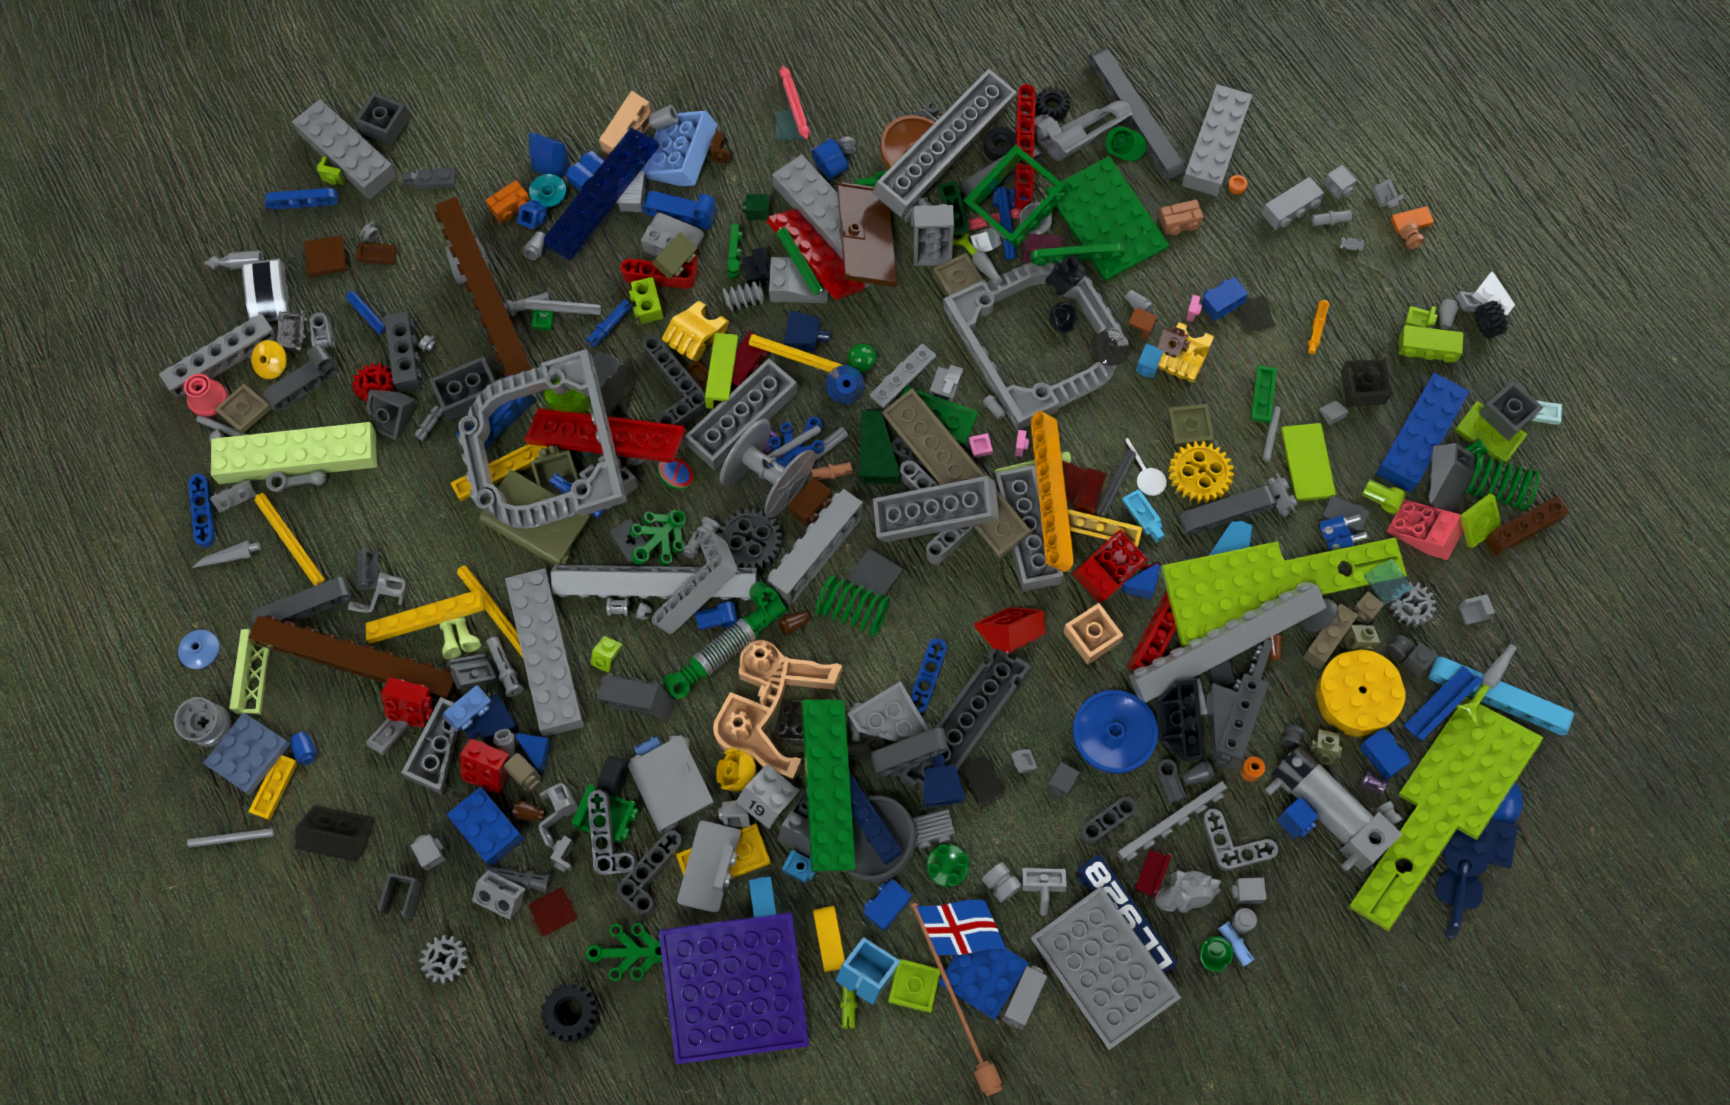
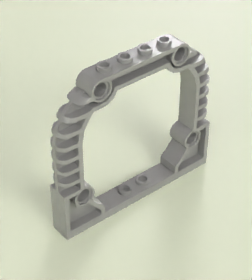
M1033 263L1023 264L1016 269H1012L1010 272L1001 274L1000 277L1003 282L1000 285H997L992 279L988 282L983 280L943 300V309L1002 407L1007 411V415L1017 431L1031 425L1032 416L1037 411L1052 415L1058 412L1060 407L1086 396L1105 385L1116 370L1119 350L1123 342L1120 324L1115 322L1111 310L1104 305L1101 294L1093 288L1092 280L1085 276L1076 286L1063 295L1077 300L1098 334L1096 348L1101 356L1098 362L1089 369L1053 386L1040 382L1035 384L1032 389L1016 385L1006 388L997 373L998 369L995 363L990 362L986 348L984 346L981 347L973 332H975L980 317L989 316L993 312L994 303L1030 286L1046 284L1045 279L1054 269L1055 264L1052 263L1043 266H1036ZM1037 394H1043L1045 397H1039Z
M587 349L541 363L542 367L520 372V374L511 375L489 384L477 395L473 406L469 408L468 416L463 417L459 422L460 435H458V440L464 450L462 458L468 468L466 477L472 486V490H470L471 498L483 511L489 514L492 513L499 521L510 527L519 529L536 528L577 514L583 516L628 502L593 357ZM561 379V381L555 385L556 380ZM551 389L556 394H564L571 389L584 396H590L594 412L591 413L594 425H597L596 438L602 445L605 461L597 464L587 480L578 479L572 484L571 491L530 505L513 506L507 504L505 495L493 485L484 442L490 434L489 417L499 406L511 400ZM472 425H475L474 428L471 431H469V428ZM587 488V492L584 495H580L581 491ZM491 498L490 502L485 505V501Z

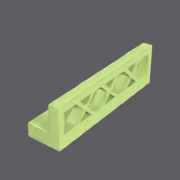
M241 629L229 709L239 715H242L243 712L247 715H261L270 649L263 647L257 652L254 648L255 644L248 638L251 633L249 629ZM259 657L262 660V666L254 671L251 668L252 662ZM257 677L259 686L251 691L249 682ZM254 697L257 700L256 708L245 709L246 702Z

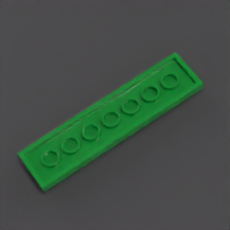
M802 700L811 872L854 871L855 855L844 700Z

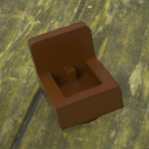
M716 132L714 139H711L710 142L712 160L718 163L730 164V151L723 149L725 145L724 134Z

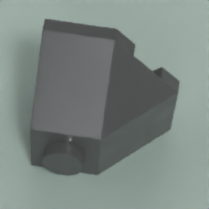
M370 390L366 410L369 415L372 414L380 434L393 440H398L412 418L416 399L400 392Z

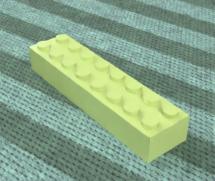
M370 422L211 439V476L218 484L242 482L243 479L245 481L248 479L250 481L264 480L272 472H280L286 477L311 474L315 470L330 473L377 467L376 431Z

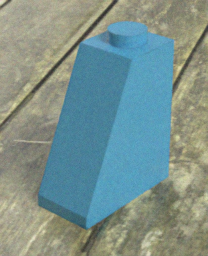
M1232 521L1209 556L1250 547L1252 525L1244 521Z
M759 877L749 880L754 917L777 914L771 877Z

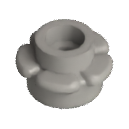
M427 334L419 343V347L423 349V352H431L436 345L434 336L431 337Z

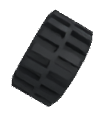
M568 983L566 986L564 984L559 985L558 989L553 988L551 990L552 994L550 996L546 995L544 998L546 1002L545 1004L542 1003L541 1006L543 1013H540L541 1019H543L542 1024L544 1028L547 1029L550 1035L563 1042L576 1043L577 1040L583 1041L586 1039L585 1036L591 1035L594 1032L592 1031L594 1026L597 1027L598 1025L597 1018H600V1013L598 1012L599 1004L596 1002V998L583 986ZM568 1001H578L582 1005L580 1020L571 1026L562 1025L559 1021L561 1007Z

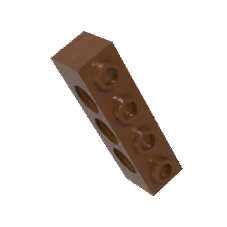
M1557 495L1492 531L1484 542L1494 556L1497 557L1559 523L1570 511Z

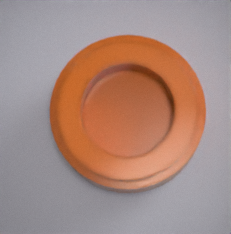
M1234 175L1229 180L1228 189L1233 194H1242L1245 192L1248 182L1245 177Z

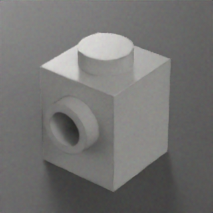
M430 834L418 837L415 843L410 845L420 865L426 871L446 860L441 852L444 849L442 843L438 838L434 839Z

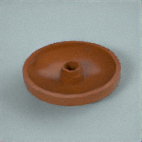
M907 115L899 117L888 124L882 134L879 146L880 155L886 167L890 169L936 122L923 116Z

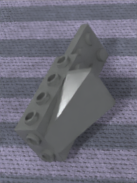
M1265 639L1262 645L1258 644L1251 659L1250 669H1248L1246 674L1244 673L1241 680H1236L1232 690L1213 683L1206 697L1213 756L1211 761L1215 762L1218 767L1224 769L1229 767L1236 770L1243 759L1269 683L1261 680L1273 645V642Z

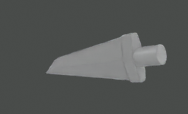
M249 540L202 558L192 568L251 557V552L261 550L259 542L250 544Z

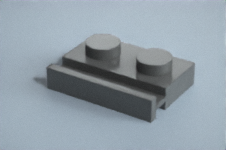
M486 654L448 661L446 665L450 667V673L458 689L495 682L497 677L490 662L485 658Z

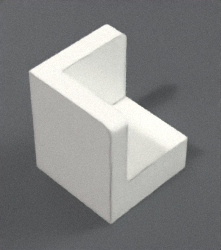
M992 228L980 230L970 236L973 246L978 252H987L1002 244L999 234Z

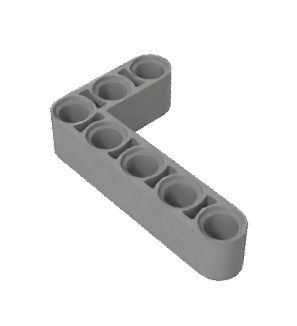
M909 460L902 463L900 478L911 491L924 489L918 486L920 484H926L928 486L926 488L939 486L914 461ZM908 470L914 472L912 475L905 474ZM969 526L968 529L958 528L939 533L927 545L926 558L931 564L941 563L972 535L974 526ZM953 537L955 540L953 542H948L945 540V538ZM938 550L940 554L933 555L931 551Z
M713 531L705 532L700 539V545L707 563L663 604L652 618V623L668 634L674 633L728 582L737 570V565L727 542Z

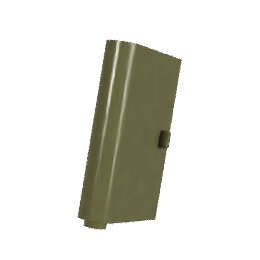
M511 469L498 487L505 495L507 504L513 506L530 505L556 497V495ZM482 511L479 521L552 565H568L571 561L569 548L590 518V515L581 516L577 514L528 529L510 527L499 521L492 513L489 514L485 511Z

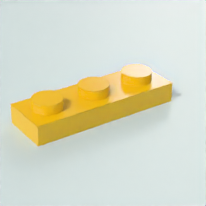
M281 755L267 773L248 811L249 813L269 821L271 820L298 764L296 760Z

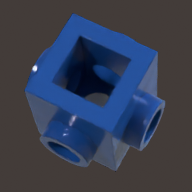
M530 200L520 205L517 223L529 229H536L544 225L547 220V207L541 205L536 200Z

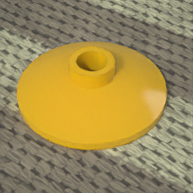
M271 340L260 342L252 352V367L262 378L275 379L284 372L287 364V357L283 347Z

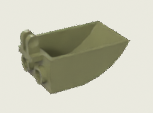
M551 445L547 449L541 448L538 451L539 457L531 461L537 485L556 496L563 494L549 483L556 473L570 483H574L579 479L569 450L559 451L558 446L553 447Z

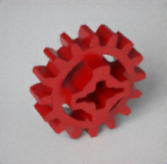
M373 362L370 367L363 365L364 370L357 369L359 375H353L355 380L351 383L354 388L353 391L359 400L364 399L366 403L370 390L395 391L392 386L394 385L392 371L387 366L383 367L381 363L377 367Z

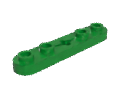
M1117 243L1034 250L1030 253L1031 262L1036 264V266L1050 263L1056 264L1060 260H1065L1071 254L1078 261L1092 260L1093 262H1099L1105 259L1116 261L1124 256L1125 250L1123 244Z

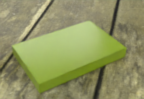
M1476 401L1454 432L1472 444L1476 442L1477 438H1480L1489 451L1487 454L1498 461L1503 460L1505 465L1527 436V433L1521 430L1508 441L1479 415L1484 405Z

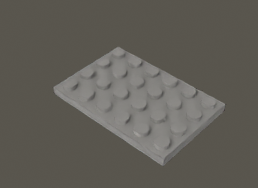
M1102 886L1031 937V940L1109 1050L1182 998Z

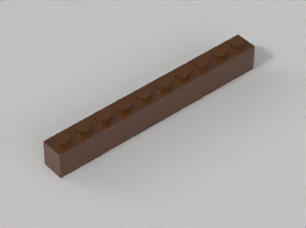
M457 196L435 204L437 210L434 212L438 223H443L444 229H442L445 240H450L452 244L449 249L453 258L457 257L460 264H457V268L461 276L465 274L467 281L464 284L468 293L472 292L475 297L472 300L476 311H481L482 317L479 318L483 327H488L490 334L487 337L491 346L495 345L498 352H495L499 364L502 362L505 369L502 370L504 376L520 374V372L531 370V366Z
M269 615L265 617L257 616L248 637L255 645L385 684L389 677L403 679L416 685L422 684L429 688L430 696L438 700L442 697L451 701L456 688L450 669L443 668L439 670L427 662L419 664L410 657L403 656V659L396 657L390 651L384 650L383 653L375 651L376 648L365 644L362 647L356 645V642L350 639L342 641L336 639L337 637L330 633L322 635L310 627L299 628L290 621H285V623L278 622L277 618Z

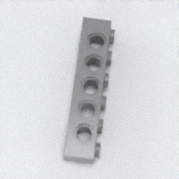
M261 313L252 317L244 324L235 327L224 336L218 337L207 346L201 347L197 352L183 358L175 365L166 368L159 375L173 396L179 399L186 394L184 383L190 376L204 374L212 379L246 359L260 342L266 340L276 341L279 338Z

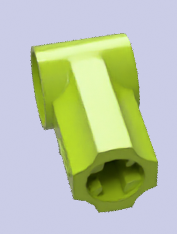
M1370 479L1362 496L1381 504L1382 509L1386 512L1397 514L1403 504L1406 493L1399 488H1388Z

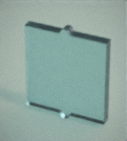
M792 110L776 111V140H805L799 134V127L796 125Z
M1393 559L1382 565H1377L1374 570L1364 575L1384 605H1387L1396 598L1400 599L1401 595L1413 588Z

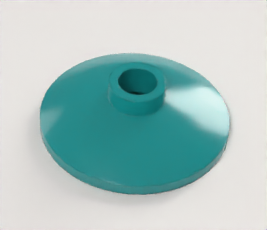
M553 174L537 177L529 187L531 200L539 201L541 205L546 207L556 206L566 195L564 181Z

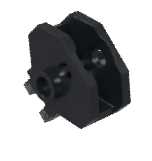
M1071 254L1065 260H1060L1054 265V269L1045 279V283L1047 285L1051 284L1056 289L1055 293L1057 296L1062 295L1076 286L1086 276L1087 269Z

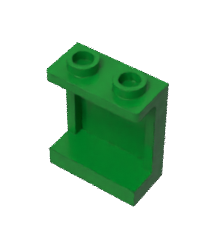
M588 784L572 820V825L579 830L591 834L588 796L592 791L597 790V787ZM598 794L594 797V801H598L599 808L594 809V811H605V808L600 809V802L604 801V799L599 797ZM609 795L614 843L622 845L623 841H626L630 835L631 829L629 827L631 822L635 821L638 816V805L635 801L630 802ZM597 815L596 824L605 826V817Z

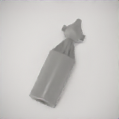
M261 250L233 252L221 259L213 256L204 262V265L210 266L211 269L221 265L229 267L231 270L242 269V264L264 261Z

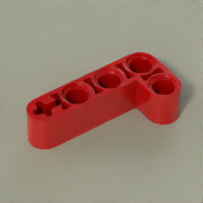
M696 251L694 252L696 256L689 264L685 262L682 265L684 269L677 277L673 275L670 279L664 276L652 264L653 261L626 259L621 263L620 269L623 279L627 283L653 277L655 286L689 289L696 282L698 271Z

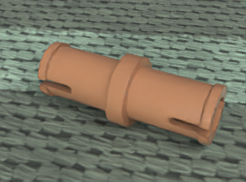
M850 462L838 465L828 464V467L811 470V476L816 480L828 478L833 480L838 476L852 474Z

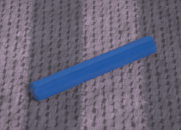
M998 187L996 193L1001 226L1012 234L1007 188ZM1003 239L1006 260H1014L1016 258L1015 248Z

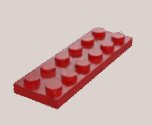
M796 208L768 217L766 223L776 234L780 228H787L817 280L835 300L863 291L865 287L863 282L845 279L844 261Z

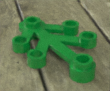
M672 510L667 515L646 512L642 516V522L645 525H651L653 522L667 524L663 527L634 524L629 530L631 536L635 538L641 534L654 536L643 547H637L631 553V559L635 564H644L649 558V552L661 542V555L658 560L661 565L667 566L672 562L668 533L673 529L674 542L671 544V550L676 554L680 553L684 548L681 528L686 523V516L680 510ZM634 528L638 529L639 533H636Z
M635 923L631 928V932L635 937H640L649 948H639L623 932L620 924H613L609 929L610 934L614 938H618L627 948L602 949L598 945H591L585 953L587 960L594 964L601 962L603 958H626L617 968H612L609 971V979L613 982H619L623 974L640 957L648 958L640 967H635L631 970L630 976L637 982L644 978V974L655 963H663L662 955H656V950L661 948L660 941H655L645 931L641 923ZM615 927L620 928L619 934H613ZM636 927H642L641 933L636 934L634 932ZM592 950L598 951L596 957H591L590 953ZM614 971L619 972V977L617 979L612 978V973ZM641 971V976L634 978V972Z

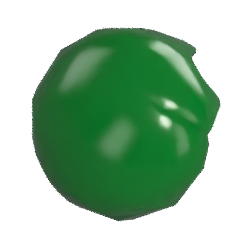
M859 343L850 349L846 362L847 365L860 370L861 374H864L867 370L873 369L877 361V354L871 345Z
M1221 936L1209 937L1200 946V961L1204 968L1209 971L1222 972L1232 962L1233 948L1229 941Z

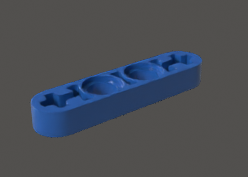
M331 188L270 192L265 195V206L269 209L329 206L338 203V192Z
M195 474L189 480L193 536L195 542L200 547L208 548L215 542L210 483L204 475ZM200 480L203 482L200 484V489L202 492H200L199 488L196 486L198 485ZM199 498H206L205 504L202 506L196 505ZM206 515L208 517L205 523L198 524V519L201 516ZM202 530H204L205 534L208 536L205 538V541L201 540L202 538H204V533Z
M941 639L930 641L910 697L913 703L916 704L919 695L923 696L921 705L924 707L918 709L920 715H923L928 708L946 655L947 646ZM940 645L941 650L938 651L937 658H933L934 648L932 647ZM934 663L937 666L936 671L932 673L926 671V664ZM926 681L931 687L928 691H921L919 684Z

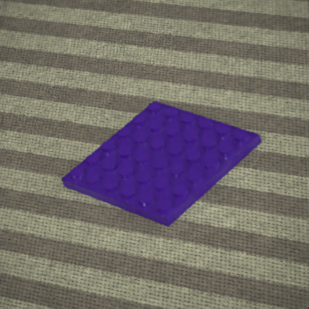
M792 912L659 930L676 1064L809 1046Z

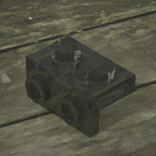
M301 310L299 314L279 311L276 342L286 351L299 352L301 346H305L306 335L303 334V329L307 328L308 318L304 317V310Z

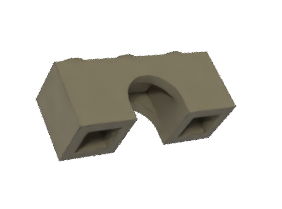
M1340 604L1336 618L1330 625L1322 629L1303 656V659L1320 670L1358 614Z

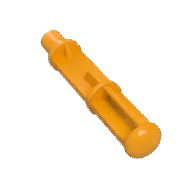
M1326 300L1318 302L1316 316L1313 321L1312 337L1308 341L1309 354H1315L1317 347L1320 345L1321 334L1325 325L1328 307L1330 306V303Z

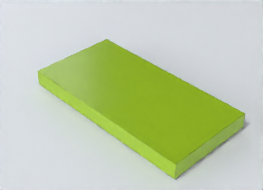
M1321 423L1282 427L1281 434L1296 501L1329 499L1331 495L1336 496Z

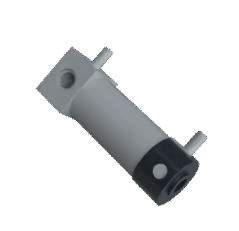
M1302 745L1296 750L1291 751L1277 765V768L1271 774L1275 780L1265 789V792L1271 796L1282 786L1288 793H1291L1297 799L1301 797L1319 816L1317 819L1344 844L1340 851L1348 858L1342 864V868L1345 871H1349L1355 865L1363 872L1402 835L1380 812L1373 816Z

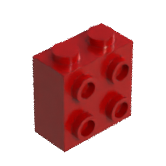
M389 677L381 692L386 718L392 721H404L413 727L425 728L434 711L429 688L422 684L416 685L403 679Z
M470 739L460 753L461 779L469 784L481 786L488 792L499 794L509 780V774L504 769V764L509 760V754L501 749L490 747L482 741Z

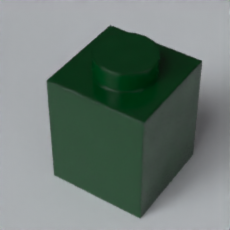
M746 194V201H743V213H746L747 220L768 219L770 216L769 194Z

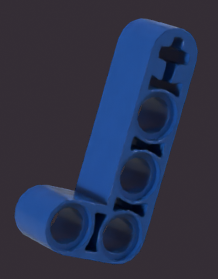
M649 191L642 206V211L647 215L655 217L656 213H662L702 229L711 228L717 213L715 199L707 194H700L696 202L660 192Z

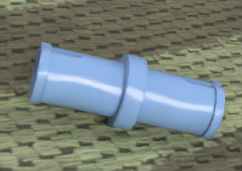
M1230 921L1218 928L1222 936L1229 941L1233 952L1242 966L1254 960V957H1252L1243 943L1244 939L1238 936Z

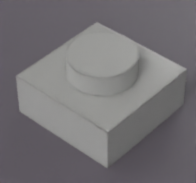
M1460 291L1455 296L1463 311L1476 312L1477 306L1481 305L1472 296L1474 293Z
M1030 749L1017 750L1011 754L1014 765L1019 773L1032 772L1038 769Z

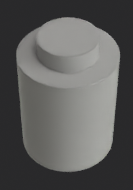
M672 105L651 113L649 118L650 126L657 131L678 122L677 112Z
M1248 908L1238 910L1230 920V924L1236 933L1241 935L1248 933L1257 923L1255 913Z

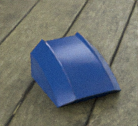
M529 132V158L534 173L553 174L560 178L565 176L570 166L565 144Z

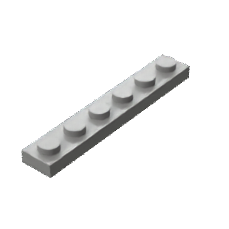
M1221 781L1125 846L1116 855L1119 861L1123 862L1127 859L1130 862L1139 855L1137 851L1143 847L1147 850L1156 844L1155 839L1159 836L1165 838L1173 832L1172 828L1179 824L1181 827L1190 820V815L1193 813L1198 815L1208 808L1206 804L1211 801L1216 803L1225 796L1223 793L1227 789L1226 785Z

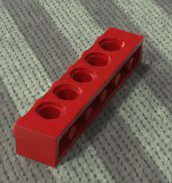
M1167 590L1126 667L1133 672L1140 667L1151 665L1153 660L1162 657L1176 630Z

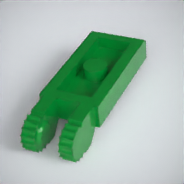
M731 224L727 271L730 279H735L739 275L738 260H740L741 248H737V244L742 241V232H739V224Z

